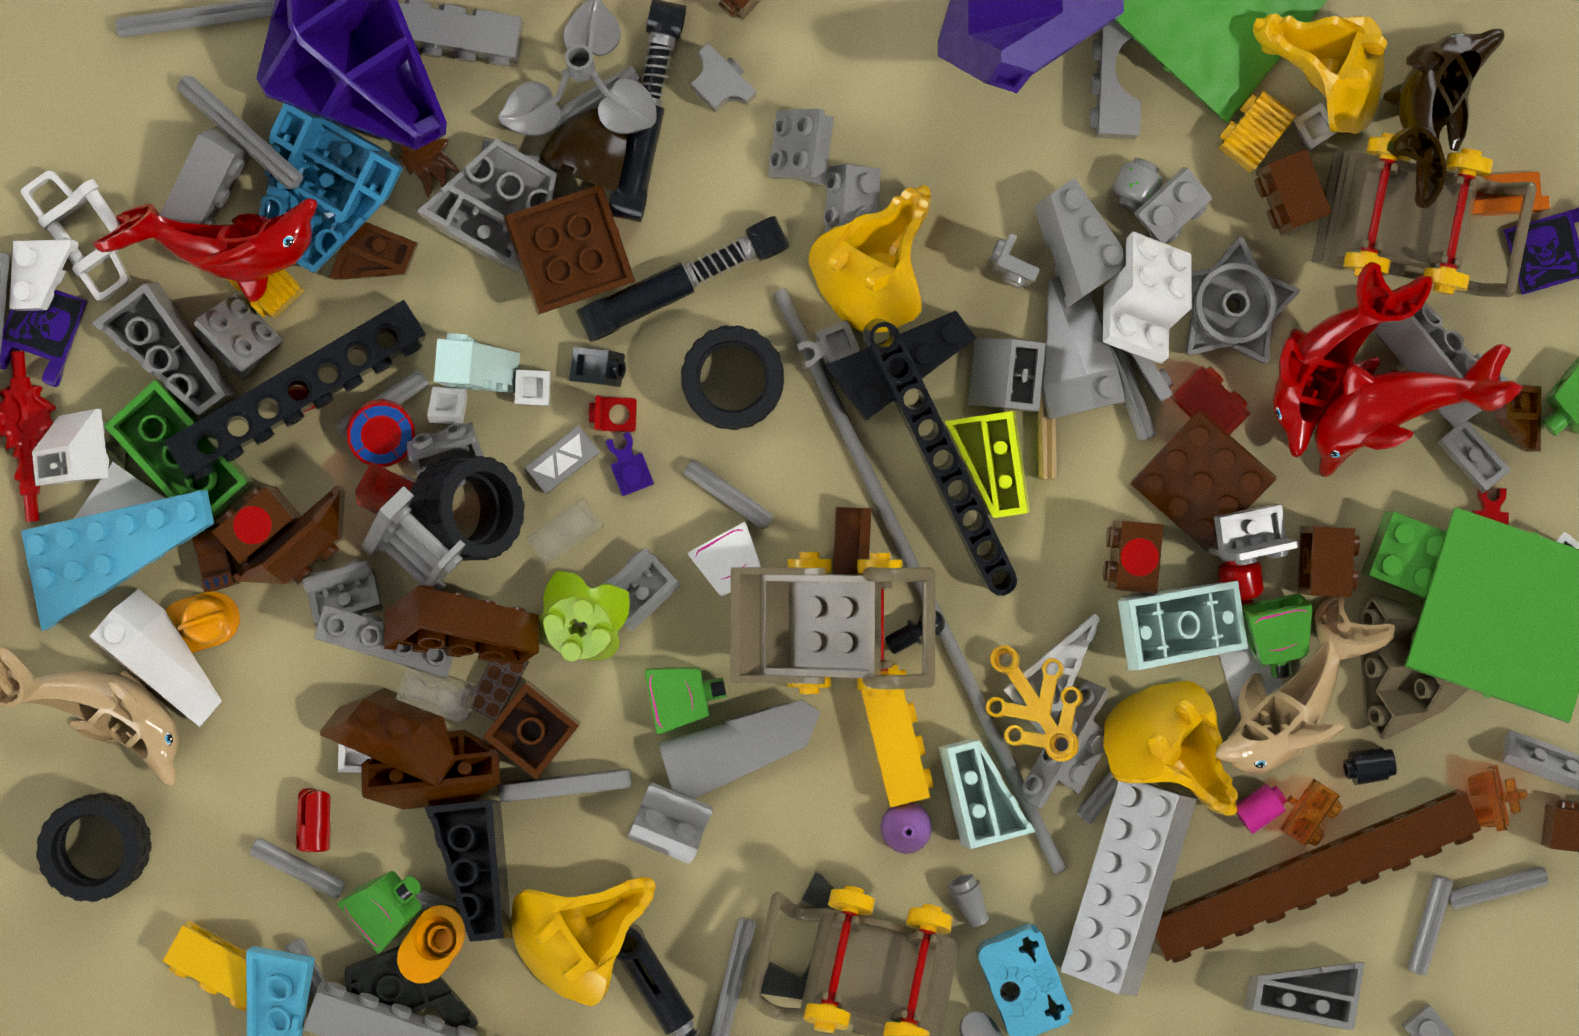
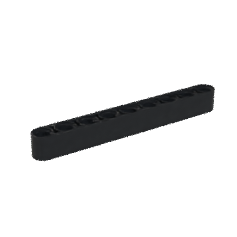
M877 318L871 320L864 328L863 337L981 582L998 596L1010 594L1017 585L1016 573L899 330L895 325L884 319ZM880 327H887L889 338L883 344H876L874 342L875 331ZM895 358H902L904 362L902 372L897 375H891L889 373L890 362ZM910 389H917L919 393L917 402L913 405H905V393ZM931 419L933 421V430L928 435L921 436L918 431L919 425L924 420ZM940 450H947V461L943 465L935 466L933 462L934 455ZM961 480V492L955 496H949V485L953 481ZM968 511H976L977 518L972 525L964 526L962 522L964 515ZM986 540L991 541L990 551L985 555H978L977 548L979 544ZM1004 570L1006 574L1004 581L1001 584L992 585L994 573Z

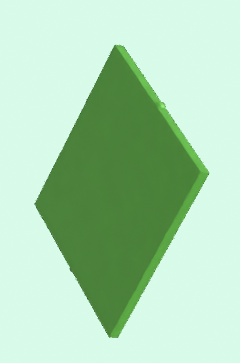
M1124 0V12L1114 21L1162 64L1164 71L1170 72L1224 123H1228L1281 58L1279 55H1269L1262 51V45L1253 34L1255 20L1257 18H1265L1270 14H1278L1281 17L1289 15L1299 22L1307 23L1312 20L1327 0Z
M1457 507L1453 508L1404 667L1482 693L1485 698L1493 697L1569 723L1579 694V549L1539 536L1537 532L1530 533Z

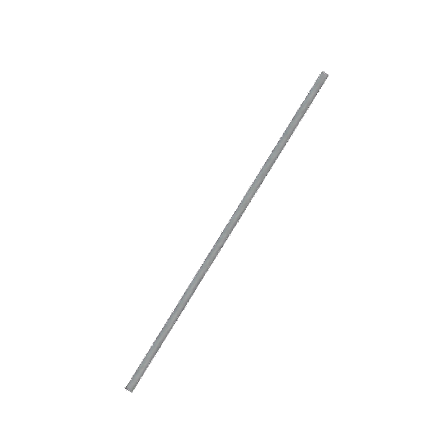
M786 288L773 293L797 344L811 341ZM806 349L801 350L805 361L811 360L812 355L810 351ZM819 360L817 364L809 369L906 568L920 567L821 360ZM913 582L923 602V582ZM935 598V610L939 611L944 617V614ZM945 619V627L939 634V637L1017 795L1024 780L994 718L986 711V701ZM1017 797L1029 823H1031L1035 830V836L1053 873L1057 874L1065 870L1066 866L1037 807Z

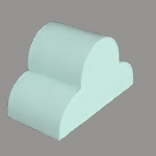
M1238 581L1159 590L1157 594L1140 593L1121 597V600H1118L1128 670H1142L1248 649Z

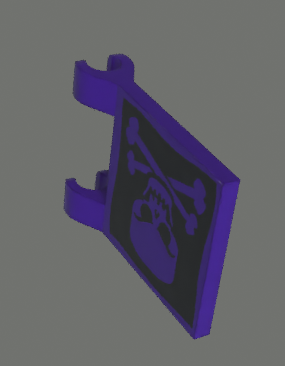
M1579 208L1530 222L1518 278L1522 295L1579 279V238L1574 224L1579 222ZM1517 226L1503 230L1510 256Z
M54 290V297L47 310L15 311L11 309L3 329L0 369L6 370L11 360L10 352L13 351V348L50 360L43 373L42 381L47 385L58 387L88 301Z

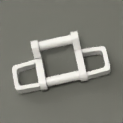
M49 170L21 189V195L39 218V224L44 230L48 229L55 240L71 239L60 224V221L88 201L110 232L122 225L98 192L100 187L94 179L86 181L73 192L58 174ZM53 180L68 198L45 214L33 198V192L48 181ZM77 249L76 253L71 251L68 259L73 264V272L77 277H81L96 300L105 301L130 283V276L117 253L119 250L100 252L96 249L86 257L82 255L79 249ZM111 257L119 272L120 279L105 291L100 292L88 275V272Z

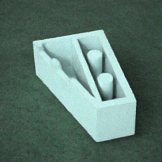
M967 739L938 747L961 846L973 849L1035 832L1031 823L1027 821L1019 808L1015 797L1011 795L1003 782L1001 774L980 740Z

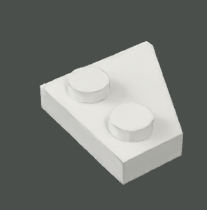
M72 239L13 241L9 309L15 311L47 310L54 297L55 288L61 283L66 273L62 268L70 252L76 253L78 242Z

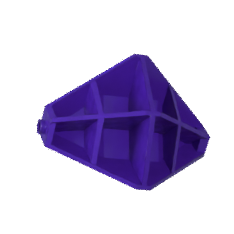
M275 0L256 77L266 97L414 150L446 135V119L398 0Z
M950 0L938 38V57L985 84L1018 93L1033 74L1120 17L1124 12V0Z

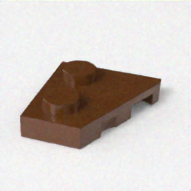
M365 222L341 247L329 278L333 280H349L406 275L418 243Z

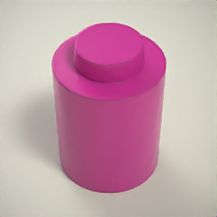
M1265 783L1236 804V815L1253 835L1286 812L1283 805L1287 803V800L1276 785L1270 788Z

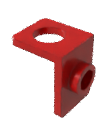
M596 395L595 403H589V423H594V430L636 431L637 400L635 398L602 397L601 395ZM624 405L628 408L629 419L626 423L617 425L611 421L609 413L613 406Z

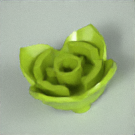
M557 570L545 587L543 613L539 615V637L550 648L561 653L562 657L567 661H576L578 659L596 661L610 658L619 648L620 639L618 631L626 622L629 614V592L611 584H602L590 588L582 577L577 574ZM575 619H576L579 623L585 622V623H586V626H579V625H577V624L574 622Z

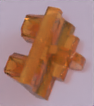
M1498 765L1487 766L1485 772L1477 773L1468 778L1471 796L1487 793L1490 795L1491 805L1475 807L1474 809L1480 827H1496L1497 832L1508 830L1507 826L1510 825L1506 802H1509L1511 813L1521 812L1519 800L1529 797L1527 789H1517L1515 778L1504 780L1507 791L1503 792Z
M1313 779L1299 800L1291 795L1287 798L1286 801L1294 807L1280 830L1304 846H1307L1308 843L1317 846L1324 837V830L1320 828V825L1326 816L1333 819L1338 816L1343 808V805L1338 800L1340 795Z

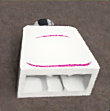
M745 522L688 552L689 557L721 597L731 592L732 567H761Z

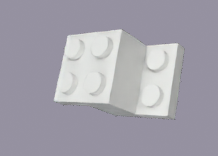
M1133 231L1126 238V266L1104 286L1103 343L1162 364L1169 357V329L1192 309L1191 254Z

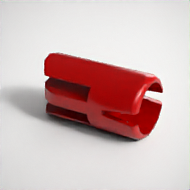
M304 788L298 793L296 849L298 851L325 852L330 849L331 796L325 791Z

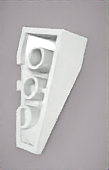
M137 589L116 606L90 635L95 644L199 728L221 704V698L166 611L141 590Z

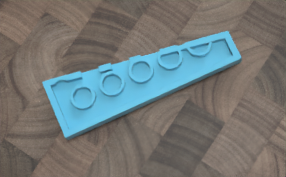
M252 946L246 951L247 1036H302L314 967V957Z

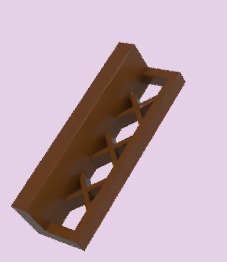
M836 507L832 574H858V559H869L872 509Z

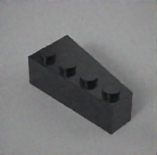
M956 310L900 334L922 379L976 338ZM868 348L825 366L827 372L865 422L894 401ZM895 358L890 362L889 373L891 375H897L902 372L904 368L902 358Z
M491 799L425 807L428 819L431 820L435 832L434 837L437 846L441 850L446 865L445 870L448 879L451 881L456 895V902L469 941L513 938L501 802Z

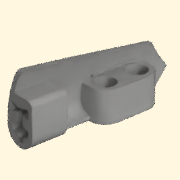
M801 699L741 715L725 721L726 723L660 742L659 747L672 790L695 799L806 747L820 711Z

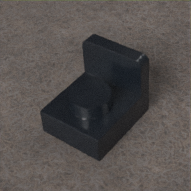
M573 347L569 381L621 387L622 379L626 372L625 354L608 350Z

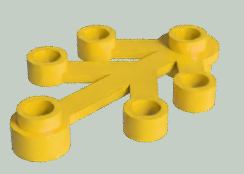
M1007 645L996 647L990 656L992 667L998 672L1008 675L1027 706L1009 703L1000 697H992L986 703L987 713L994 718L1008 716L1039 722L1046 733L1026 732L1018 725H1011L1004 733L1006 742L1012 746L1025 744L1045 748L1048 756L1058 762L1071 760L1079 749V740L1072 731L1076 707L1083 701L1082 692L1073 686L1063 689L1061 692L1063 708L1059 724L1057 725L1051 716L1057 680L1064 673L1063 664L1055 658L1047 659L1043 663L1042 672L1044 676L1040 696L1038 697L1018 666L1020 658L1017 651ZM1006 654L1012 657V662L1009 666L1001 664V659ZM1052 663H1056L1059 667L1055 675H1049L1047 671L1048 666ZM1070 691L1077 693V700L1074 703H1068L1066 700V696ZM1000 701L1002 703V710L1000 713L994 714L992 712V705ZM1018 729L1021 732V738L1016 742H1012L1010 734L1013 730ZM1064 738L1068 742V747L1064 751H1059L1057 749V742Z

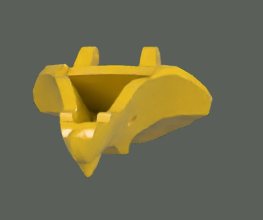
M1270 14L1265 18H1257L1255 20L1253 34L1262 45V51L1269 55H1279L1298 67L1305 75L1311 88L1313 89L1315 86L1325 96L1331 132L1357 134L1370 125L1380 100L1385 69L1384 52L1388 45L1377 22L1371 17L1359 15L1352 17L1331 16L1307 23L1299 22L1289 15L1281 17L1278 14Z
M926 185L905 189L900 196H895L883 211L856 217L849 223L830 229L822 234L811 247L808 263L822 296L842 321L847 320L852 328L860 332H864L867 323L877 318L884 319L898 328L915 320L922 311L921 296L911 264V247L918 230L928 215L931 205V192ZM880 327L875 333L889 332L887 327Z
M1187 680L1154 685L1123 699L1112 709L1104 723L1103 747L1113 778L1126 783H1178L1185 786L1201 803L1212 811L1225 816L1235 815L1237 812L1236 800L1238 799V792L1232 786L1233 779L1224 771L1222 761L1215 755L1218 747L1222 744V737L1218 729L1217 712L1212 699L1204 688Z
M639 877L622 882L600 893L577 897H563L531 889L522 890L513 898L511 915L512 933L520 957L536 978L560 996L586 1006H595L607 994L616 956L621 950L626 933L632 923L643 914L644 910L651 903L656 883L652 878Z

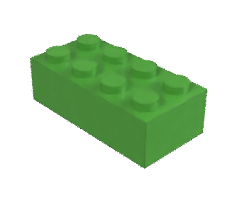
M154 380L109 420L104 427L168 498L207 490L214 520L255 482L235 460L227 463L225 459L213 465L215 471L199 481H196L194 477L188 481L186 480L167 450L164 441L199 420L177 396L165 387L162 381ZM204 438L198 444V449L203 454H212L218 448V443L212 438Z
M1385 511L1360 574L1425 599L1446 532L1395 511Z

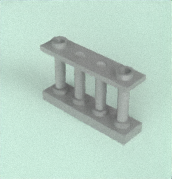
M403 486L378 511L361 549L370 557L377 550H380L382 553L386 551L419 584L435 587L436 590L442 591L446 587V584L442 582L446 575L452 572L463 560L459 554L465 544L460 540L451 550L446 548L410 513L412 510L408 506L414 495Z

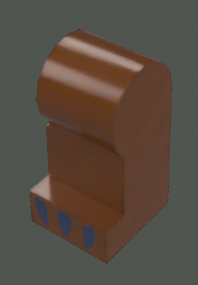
M219 525L210 526L192 538L195 552L198 556L197 561L202 575L201 582L204 593L241 584L233 578L237 571L231 553L213 533Z

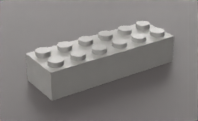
M1118 781L1060 972L1119 995H1138L1197 801L1196 798L1152 783H1126Z

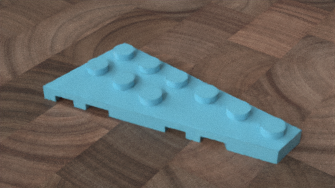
M196 491L22 530L21 535L41 631L51 629L68 615H73L93 599L101 597L140 572V569L159 560L168 551L184 544L212 526L214 520L208 491Z

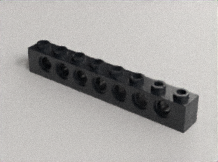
M402 300L164 441L165 446L186 480L188 481L194 477L196 481H199L215 471L213 465L223 459L229 463L245 453L243 447L253 441L260 445L275 435L273 430L285 423L287 427L296 424L305 417L302 412L312 406H315L318 410L334 400L332 394L343 388L346 392H349L364 382L362 377L369 372L374 371L377 375L393 365L391 359L401 353L405 357L415 353L423 347L420 342L424 340L426 333L405 300ZM384 332L391 333L396 339V344L390 348L382 347L377 341V336ZM352 350H361L365 353L367 361L362 365H354L348 360L347 355ZM324 367H330L336 371L338 377L332 383H325L318 377L319 370ZM293 385H302L307 389L308 396L301 401H296L289 396L288 390ZM265 402H271L277 406L278 413L273 418H264L258 412L259 406ZM234 420H242L248 425V431L243 436H234L228 431L229 424ZM204 438H212L218 443V448L212 454H203L198 449L199 442Z

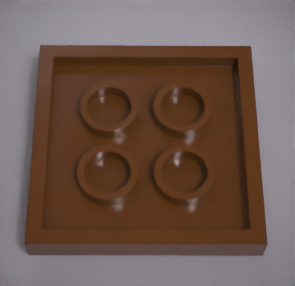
M596 185L503 217L537 315L636 282L604 189L601 186Z
M1199 409L1132 479L1130 484L1207 551L1208 547L1217 541L1214 516L1248 509L1273 484L1277 476L1204 411Z

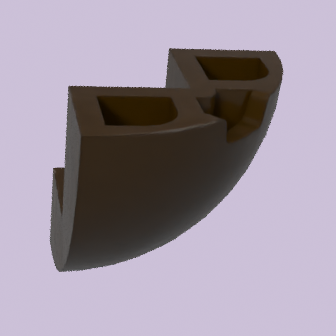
M598 109L590 110L574 116L562 124L547 141L540 159L557 170L577 175L578 179L617 191L624 163L627 134H618L608 130L600 121Z

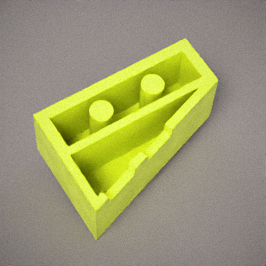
M1009 411L945 421L992 517L998 518L1029 513L1030 507L1016 412Z

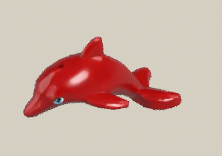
M308 198L284 214L271 219L263 215L241 214L231 220L233 224L228 225L184 223L162 217L154 205L144 204L117 215L116 219L122 225L96 240L93 245L100 252H111L153 238L177 257L199 270L220 278L236 281L249 302H256L266 292L268 276L292 266L306 252L312 240L311 219L316 212L318 203L316 200Z
M1369 262L1362 268L1358 276L1356 285L1357 307L1329 316L1312 327L1308 332L1292 329L1289 338L1285 340L1279 358V377L1275 385L1273 405L1275 417L1287 434L1288 448L1293 457L1302 456L1308 447L1320 415L1329 403L1344 390V374L1349 366L1353 365L1355 356L1368 335L1382 322L1402 321L1418 312L1430 295L1433 285L1431 276H1419L1411 283L1391 290L1383 278L1381 266L1377 263ZM1372 357L1354 364L1373 375L1381 362L1379 357Z
M1504 344L1495 345L1484 353L1462 378L1431 372L1397 371L1396 369L1387 373L1371 375L1356 364L1349 366L1343 377L1344 390L1322 412L1316 427L1314 438L1316 448L1321 456L1319 474L1322 477L1331 476L1349 456L1362 447L1374 450L1389 449L1410 440L1414 432L1399 426L1433 410L1469 402L1481 410L1489 412L1498 410L1508 404L1523 388L1521 384L1515 381H1498L1502 367L1511 353V347Z

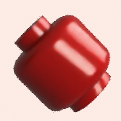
M1225 561L1219 565V583L1238 581L1242 605L1253 603V599L1263 593L1264 586L1260 562L1237 565L1236 561Z

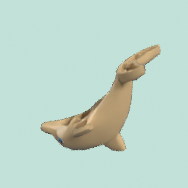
M1330 597L1323 601L1315 613L1319 648L1293 677L1268 695L1264 688L1261 673H1254L1241 687L1238 701L1241 720L1227 741L1220 744L1215 754L1216 757L1222 761L1230 762L1236 769L1244 773L1263 774L1283 765L1291 758L1301 756L1305 748L1328 741L1344 730L1343 722L1321 724L1332 699L1340 662L1343 659L1364 655L1386 646L1394 638L1395 625L1351 623L1344 611L1345 599L1343 597Z
M0 647V706L13 707L20 703H34L51 706L80 718L69 722L74 730L87 738L105 743L122 744L134 752L164 785H174L176 782V772L173 760L180 740L175 720L166 707L147 690V685L128 669L124 668L119 674L81 670L35 678L17 656L8 649Z

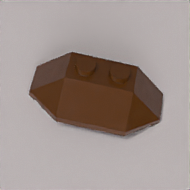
M341 486L332 488L307 512L234 574L233 578L238 582L284 585L291 584L294 581L298 585L302 583V579L308 578L314 572L310 567L319 559L325 562L339 550L336 544L342 540L345 490Z
M386 688L338 707L320 730V736L435 786L439 785L455 763V756L443 713Z
M466 730L448 731L455 763L438 786L378 760L368 758L361 764L363 798L402 810L472 802L500 783L499 750Z

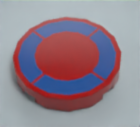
M387 399L370 400L350 415L346 426L347 443L353 455L362 463L374 467H388L402 461L407 455V442L415 437V426L408 412L400 404Z

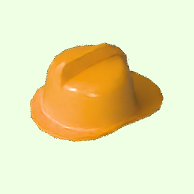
M216 591L201 593L178 600L169 605L165 610L192 653L230 640L237 632L240 623L239 609L235 602L226 594Z
M446 905L433 906L421 914L402 941L397 954L399 970L407 980L417 984L429 983L438 979L446 971L453 959L461 952L464 944L465 926L461 915L454 908Z

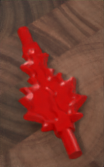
M14 351L10 352L13 378H10L9 387L0 390V396L2 397L0 400V437L5 436L7 439L6 451L14 448L12 457L17 459V468L13 479L19 481L20 496L23 495L25 522L39 521L37 494H40L41 486H36L32 451L54 423L50 414L56 410V406L40 396L43 389L42 386L31 385L30 377L26 375L25 352Z

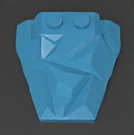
M284 103L270 131L269 143L273 144L272 148L302 174L303 180L298 188L287 189L265 169L264 176H268L266 196L261 198L259 215L268 216L271 219L284 214L308 198L317 201V209L311 219V243L302 258L296 262L312 273H316L389 198L403 167L395 159L389 157V153L385 149L343 125Z

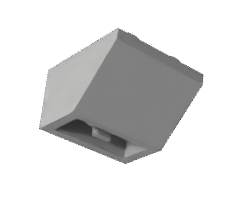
M975 338L967 406L1038 412L1046 343L1015 339Z

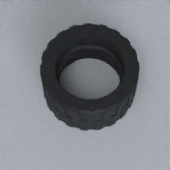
M725 325L715 330L711 329L693 343L692 348L687 351L684 357L685 361L681 369V385L685 398L692 410L703 421L717 428L738 430L752 427L767 418L781 398L784 386V368L777 349L772 346L771 341L752 328L747 329L739 325ZM727 346H739L750 350L759 358L765 371V385L761 395L753 404L740 410H725L717 407L705 396L701 386V370L706 359L716 350Z
M483 456L444 458L436 463L429 464L417 476V480L412 485L410 491L414 495L408 506L412 510L410 513L449 550L461 540L465 544L459 554L463 558L462 561L496 558L502 555L504 551H507L512 546L514 540L518 538L521 525L524 522L525 502L522 497L523 492L516 476L502 462ZM463 479L468 480L474 487L480 502L479 522L475 531L468 539L459 531L453 516L454 495Z
M107 793L85 795L56 809L42 825V830L36 843L38 844L36 857L39 861V869L47 879V883L64 897H70L80 902H96L103 898L107 899L130 886L143 873L144 867L149 862V853L152 849L150 829L147 827L142 813H139L135 808L136 806L131 802H127L117 795H107ZM88 815H97L107 819L117 828L123 840L124 857L121 866L112 875L101 879L90 878L80 873L72 865L66 852V836L69 827L77 819Z

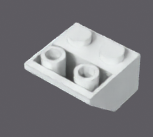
M101 409L87 410L57 417L32 451L36 486L68 484L109 477V458L106 453L104 439L105 423L102 419Z

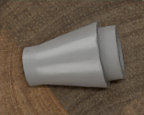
M966 874L949 883V896L968 920L970 927H978L985 924L989 917L986 913L980 881L975 880L973 874Z

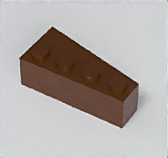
M420 585L385 610L384 649L397 650L398 644L413 646V652L427 654L428 649H446L447 656L452 657L478 653L479 660L523 664L539 653V615L526 612L521 607L509 608L496 605L492 600L467 598L463 593H446L438 591L430 585Z

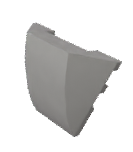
M496 139L416 212L442 233L502 267L523 274L503 217L551 201L557 173Z

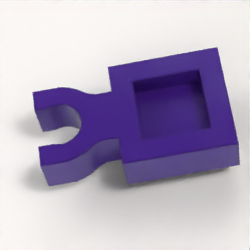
M630 432L623 434L627 441L623 449H616L612 439L605 441L610 452L618 459V462L610 466L622 496L654 485L643 453L634 455L632 452L633 438Z

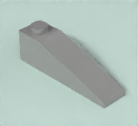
M1060 277L1048 280L1046 308L1048 327L1045 347V368L1041 386L1048 419L1126 401L1113 353L1109 344L1103 343V327L1090 293L1066 308L1063 299L1066 295Z

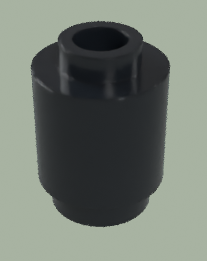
M1375 747L1350 751L1348 759L1343 760L1345 776L1348 780L1352 779L1354 785L1385 781L1389 779V776H1395L1397 773L1396 760L1392 749Z

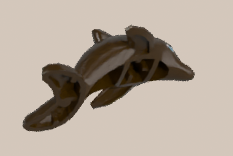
M1490 29L1481 34L1454 33L1441 38L1436 43L1418 46L1407 56L1406 64L1413 68L1406 76L1404 82L1387 90L1383 95L1385 101L1398 105L1399 119L1403 128L1392 136L1388 142L1387 150L1396 157L1406 156L1416 161L1415 203L1420 208L1430 207L1444 187L1446 160L1441 143L1439 142L1440 132L1446 125L1450 150L1458 151L1467 135L1469 121L1468 95L1472 81L1491 54L1502 44L1505 37L1502 29Z

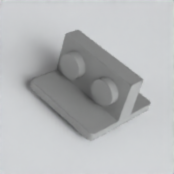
M818 108L778 110L774 122L768 176L774 179L790 178L811 184L825 185L834 117L825 115V111Z
M238 294L227 298L199 316L194 322V325L197 327L194 333L241 381L253 373L266 355L283 343L282 338Z
M1274 503L1214 516L1218 545L1210 546L1208 550L1209 554L1221 557L1222 561H1236L1237 565H1247L1257 562L1256 557L1267 555V558L1287 556V550L1299 548L1298 540L1286 537L1282 504Z
M652 782L648 786L628 834V839L685 863H690L691 860H694L713 807Z

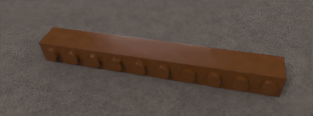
M1456 789L1163 911L1155 936L1161 956L1166 962L1171 959L1173 963L1183 961L1191 957V951L1203 947L1204 950L1217 947L1223 943L1222 938L1231 934H1235L1236 937L1248 934L1255 929L1253 926L1265 920L1268 924L1277 922L1285 918V912L1296 907L1298 910L1308 909L1316 905V899L1327 894H1329V897L1339 896L1349 890L1347 886L1358 881L1361 884L1373 882L1380 878L1379 873L1390 868L1392 871L1404 869L1411 865V859L1423 855V858H1429L1443 851L1442 846L1452 842L1455 845H1460L1474 838L1473 834L1482 829L1466 792Z

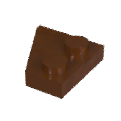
M1522 385L1523 388L1511 402L1498 410H1494V419L1526 452H1541V386Z

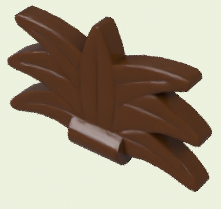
M448 139L435 140L416 150L400 145L403 152L399 156L409 175L415 173L420 178L427 197H430L432 191L431 174L435 176L443 188L446 185L445 168H448L455 174L459 173L455 163L442 152L449 143Z

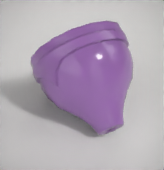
M913 802L889 808L883 815L880 825L881 834L886 844L894 851L903 854L915 853L923 848L929 841L932 832L931 818L927 811L919 804Z

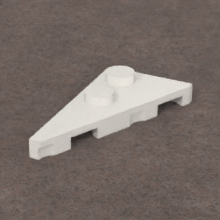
M1095 613L1023 672L1039 697L1044 676L1042 672L1043 663L1047 659L1055 658L1063 664L1064 673L1057 680L1051 716L1054 721H1056L1060 710L1063 708L1061 692L1064 688L1073 685L1082 665L1083 657L1096 633L1100 619ZM1056 663L1050 664L1047 669L1049 675H1055L1059 667ZM1012 682L1003 689L1015 704L1027 706ZM1030 721L1040 734H1046L1039 722Z

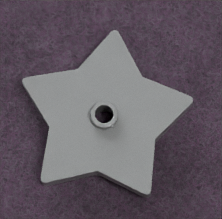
M1239 237L1213 268L1191 272L1192 309L1189 310L1191 319L1186 355L1191 356L1229 347L1262 364H1266L1270 358L1272 321L1300 293V289L1263 274L1243 237ZM1228 299H1233L1237 302V309L1234 312H1230L1226 306Z

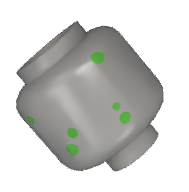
M1135 158L1133 162L1124 163L1113 185L1114 194L1120 198L1118 204L1131 211L1138 210L1161 188L1163 179L1158 173L1159 168L1139 158Z

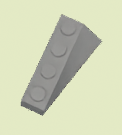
M1426 302L1412 317L1402 321L1382 322L1374 329L1377 337L1387 344L1395 354L1399 364L1408 371L1431 372L1462 378L1482 356L1480 353L1473 355L1463 345L1464 338L1456 330H1446L1441 325L1442 317ZM1500 373L1498 381H1509L1502 373ZM1469 402L1439 408L1440 414L1454 428L1482 411Z

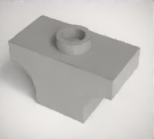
M709 43L698 52L699 58L703 63V69L701 74L691 83V87L715 113L727 102L740 101L748 105L757 96V91L741 76L744 70L731 57L726 61Z

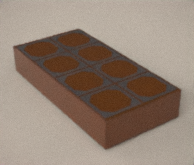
M527 660L523 664L490 661L466 706L495 721L505 708L530 661Z

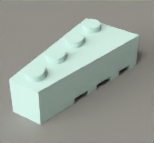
M447 333L446 339H437L434 382L449 388L515 393L516 370H519L520 353L480 344L465 334Z

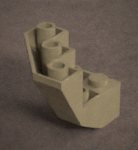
M1371 595L1358 618V624L1395 625L1394 638L1386 646L1360 655L1364 713L1380 738L1387 739L1443 712L1469 689L1404 667L1422 609L1383 596Z

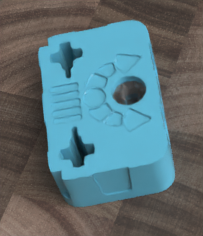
M1034 924L1021 925L979 943L976 949L977 958L1009 1036H1036L1070 1022L1068 1016L1073 1014L1071 1004L1064 992L1061 979L1050 957L1044 937ZM1028 937L1031 941H1036L1031 944L1032 958L1024 947H1021L1023 946L1022 939ZM1004 983L1017 984V987L1013 989L1012 995L1007 996L1005 992L1000 993L1004 989ZM1047 995L1058 1005L1057 1013L1051 1014L1047 1010L1049 1009Z

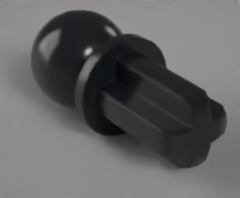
M935 610V636H937L945 627V619L939 611ZM923 613L919 616L918 623L915 625L911 620H908V625L886 636V644L893 654H897L917 642L920 645L922 644Z

